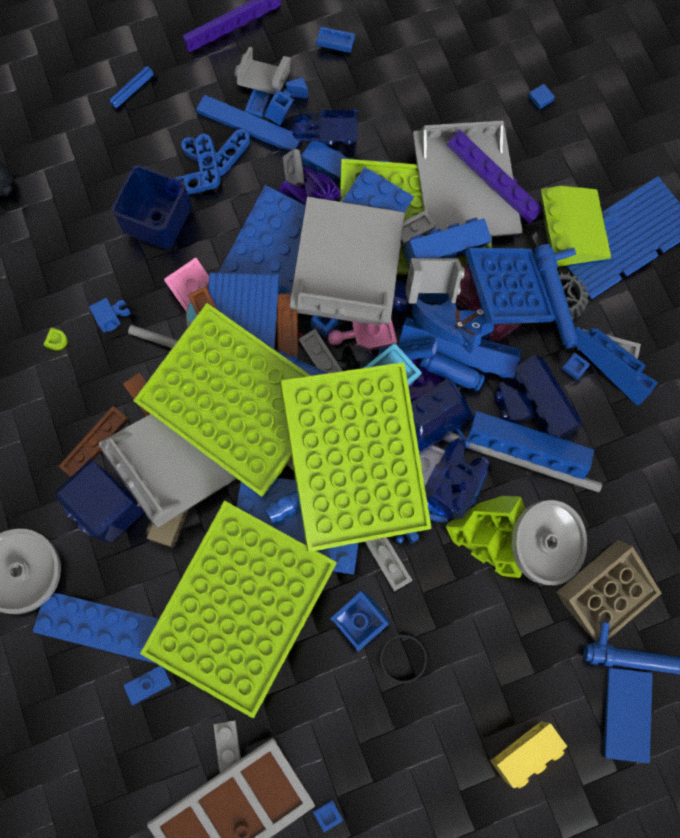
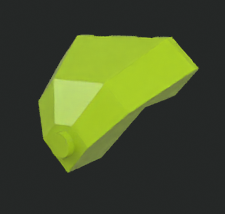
M500 496L481 502L446 525L449 535L458 546L464 545L472 551L471 555L483 563L487 561L496 568L495 572L501 576L521 577L522 571L519 569L512 551L513 529L518 517L525 510L521 497Z

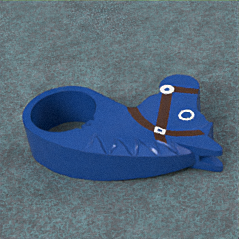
M418 293L417 302L412 303V315L419 326L438 338L460 344L470 354L473 353L474 346L480 345L481 337L494 330V324H487L483 308L477 311H460L455 303H451L448 293ZM426 303H436V304H439V305H433V306H431V305L426 304Z

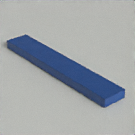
M206 95L203 96L196 108L197 113L236 130L244 129L250 136L288 152L298 149L303 140V136Z

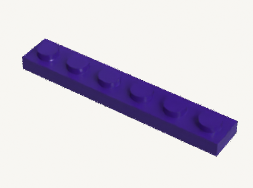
M251 0L183 35L186 49L188 52H191L224 34L230 33L235 28L243 26L247 22L276 9L281 5V0Z
M460 129L446 144L527 222L531 223L543 209Z

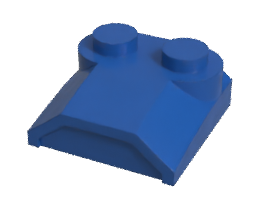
M363 590L330 618L355 646L357 652L390 624L384 611Z

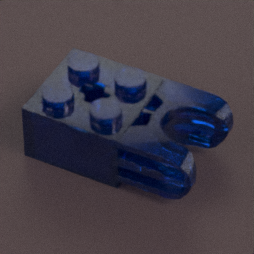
M357 109L320 110V114H299L294 120L292 128L293 137L298 141H324L325 144L343 141V144H353L354 141H358Z
M456 438L448 444L441 460L435 465L425 485L427 504L449 520L464 518L490 463L485 457L474 459L468 465L464 459L466 444L460 438Z

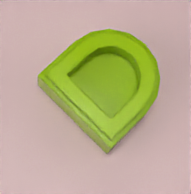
M50 327L43 345L53 350H61L67 345L68 339L62 331Z

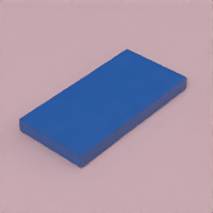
M607 668L604 758L650 763L652 673Z

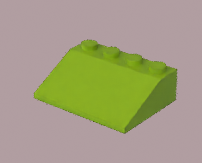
M568 186L541 189L540 204L543 208L542 215L548 244L553 248L554 253L573 247L576 251V255L558 260V267L610 259L611 253L597 189Z

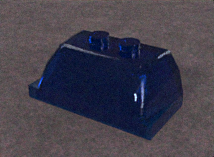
M447 378L411 402L419 455L472 420L476 414V411L466 401L452 379Z

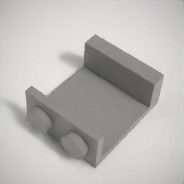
M249 47L246 54L242 55L240 65H237L235 69L237 85L275 95L277 90H282L290 74L291 58L283 56L279 66L253 60V48Z
M411 258L405 289L408 303H416L418 293H448L451 303H455L457 295H460L461 291L460 281L464 278V267H461L459 259Z

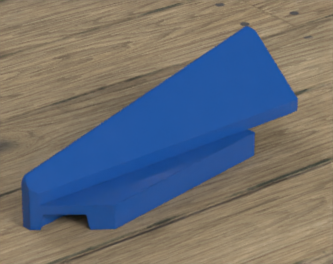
M577 327L575 329L579 340L577 341V347L636 405H640L658 384L657 381L642 373L646 365L599 329L592 328L589 331H583L580 327Z

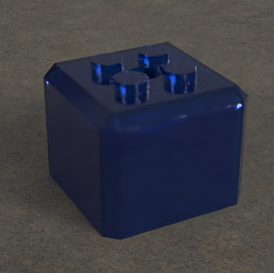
M136 165L131 168L111 209L123 233L168 249L173 247L192 205L182 180L141 165ZM156 214L162 215L158 221L152 220V217Z
M92 459L86 462L56 490V499L65 508L63 512L70 519H74L79 523L77 526L84 534H88L90 537H94L104 543H112L144 513V510L137 506V503Z

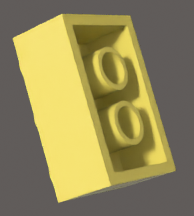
M541 721L490 761L509 786L512 788L518 787L519 789L529 782L528 777L533 773L537 775L545 770L547 762L551 759L554 761L559 759L564 754L563 750L567 745L550 723Z

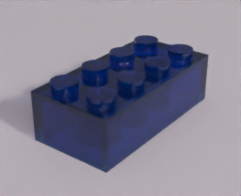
M533 355L514 367L517 372L515 377L520 384L523 383L527 388L525 391L530 401H535L538 406L536 411L542 419H546L548 423L546 426L547 430L552 436L565 438L585 426L542 357Z

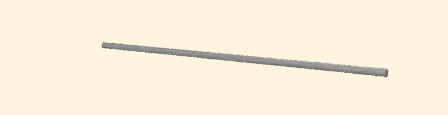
M131 325L128 330V334L169 348H173L178 342L176 339ZM414 420L416 431L464 447L462 445L463 441L458 434ZM471 442L469 447H465L598 493L602 487V483L586 477L584 480L575 478L571 475L554 471L550 468L536 465Z

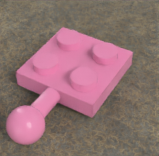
M194 258L164 280L187 312L190 301L188 295L207 283L209 275L198 259Z
M392 319L389 324L382 323L381 326L351 321L353 330L346 332L332 330L328 334V341L332 345H339L343 340L355 338L357 344L369 348L370 351L388 347L394 343L397 345Z

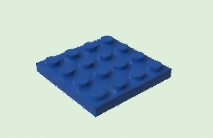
M468 248L465 251L487 324L552 322L556 319L532 249Z

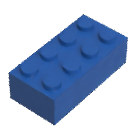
M475 217L467 220L466 224L459 225V223L452 224L444 231L435 229L430 231L427 236L422 237V234L411 237V241H408L407 245L402 249L408 270L411 258L453 259L466 255L465 251L468 248H484L492 241L485 218L478 220Z

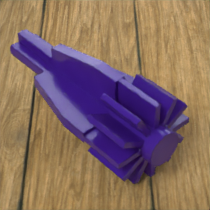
M303 167V176L307 180L304 184L308 197L339 202L337 199L342 198L341 191L331 178L320 172L316 174L311 167Z

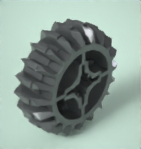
M559 271L558 274L573 320L574 317L578 318L586 309L585 306L588 304V299L586 298L589 296V293L585 292L587 285H581L583 279L577 281L576 274L571 277L569 271L565 275H563L562 271Z

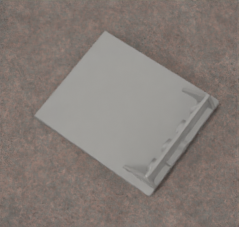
M504 121L425 125L420 131L413 132L424 211L428 212L437 225L435 229L444 231L452 224L459 223V225L466 224L467 220L477 217L478 220L485 218L490 236L522 234L519 213L446 145L460 129L513 179L505 127L503 126Z
M307 197L290 308L297 309V313L378 326H381L382 323L389 324L392 314L404 212Z
M151 414L99 442L100 449L138 502L137 506H141L156 528L237 479Z

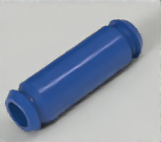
M437 353L431 357L421 358L419 366L421 368L424 367L426 371L468 389L473 388V391H478L484 381V375L482 373L479 374L477 370Z

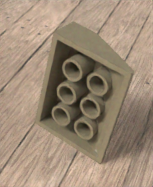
M617 540L556 592L568 611L595 643H598L601 621L610 623L608 639H610L662 594L633 546Z

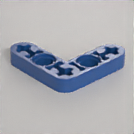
M236 130L218 153H216L218 165H223V167H218L220 176L227 173L249 146L250 136L246 130ZM193 137L183 139L181 142L183 153L199 164L197 151L195 153L196 139ZM202 144L205 152H207L206 145ZM228 149L236 151L232 156H228L225 153ZM209 157L208 159L204 160L203 164L205 166L210 165L212 163V158Z
M200 134L195 140L200 172L169 179L166 184V190L171 196L181 197L214 189L220 184L214 143L209 135ZM204 140L207 141V152H205V149L202 146ZM211 157L212 163L205 166L203 164L204 159ZM208 171H211V174L214 177V179L212 180L213 182L211 183L208 181L210 179ZM197 179V186L190 188L189 181ZM174 184H177L179 186L176 188L177 191H174L172 189L174 188Z

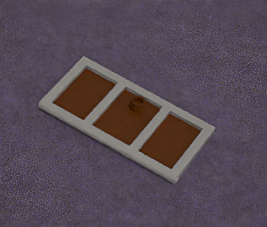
M272 737L147 822V826L155 838H270L315 807V803L281 751L277 741Z

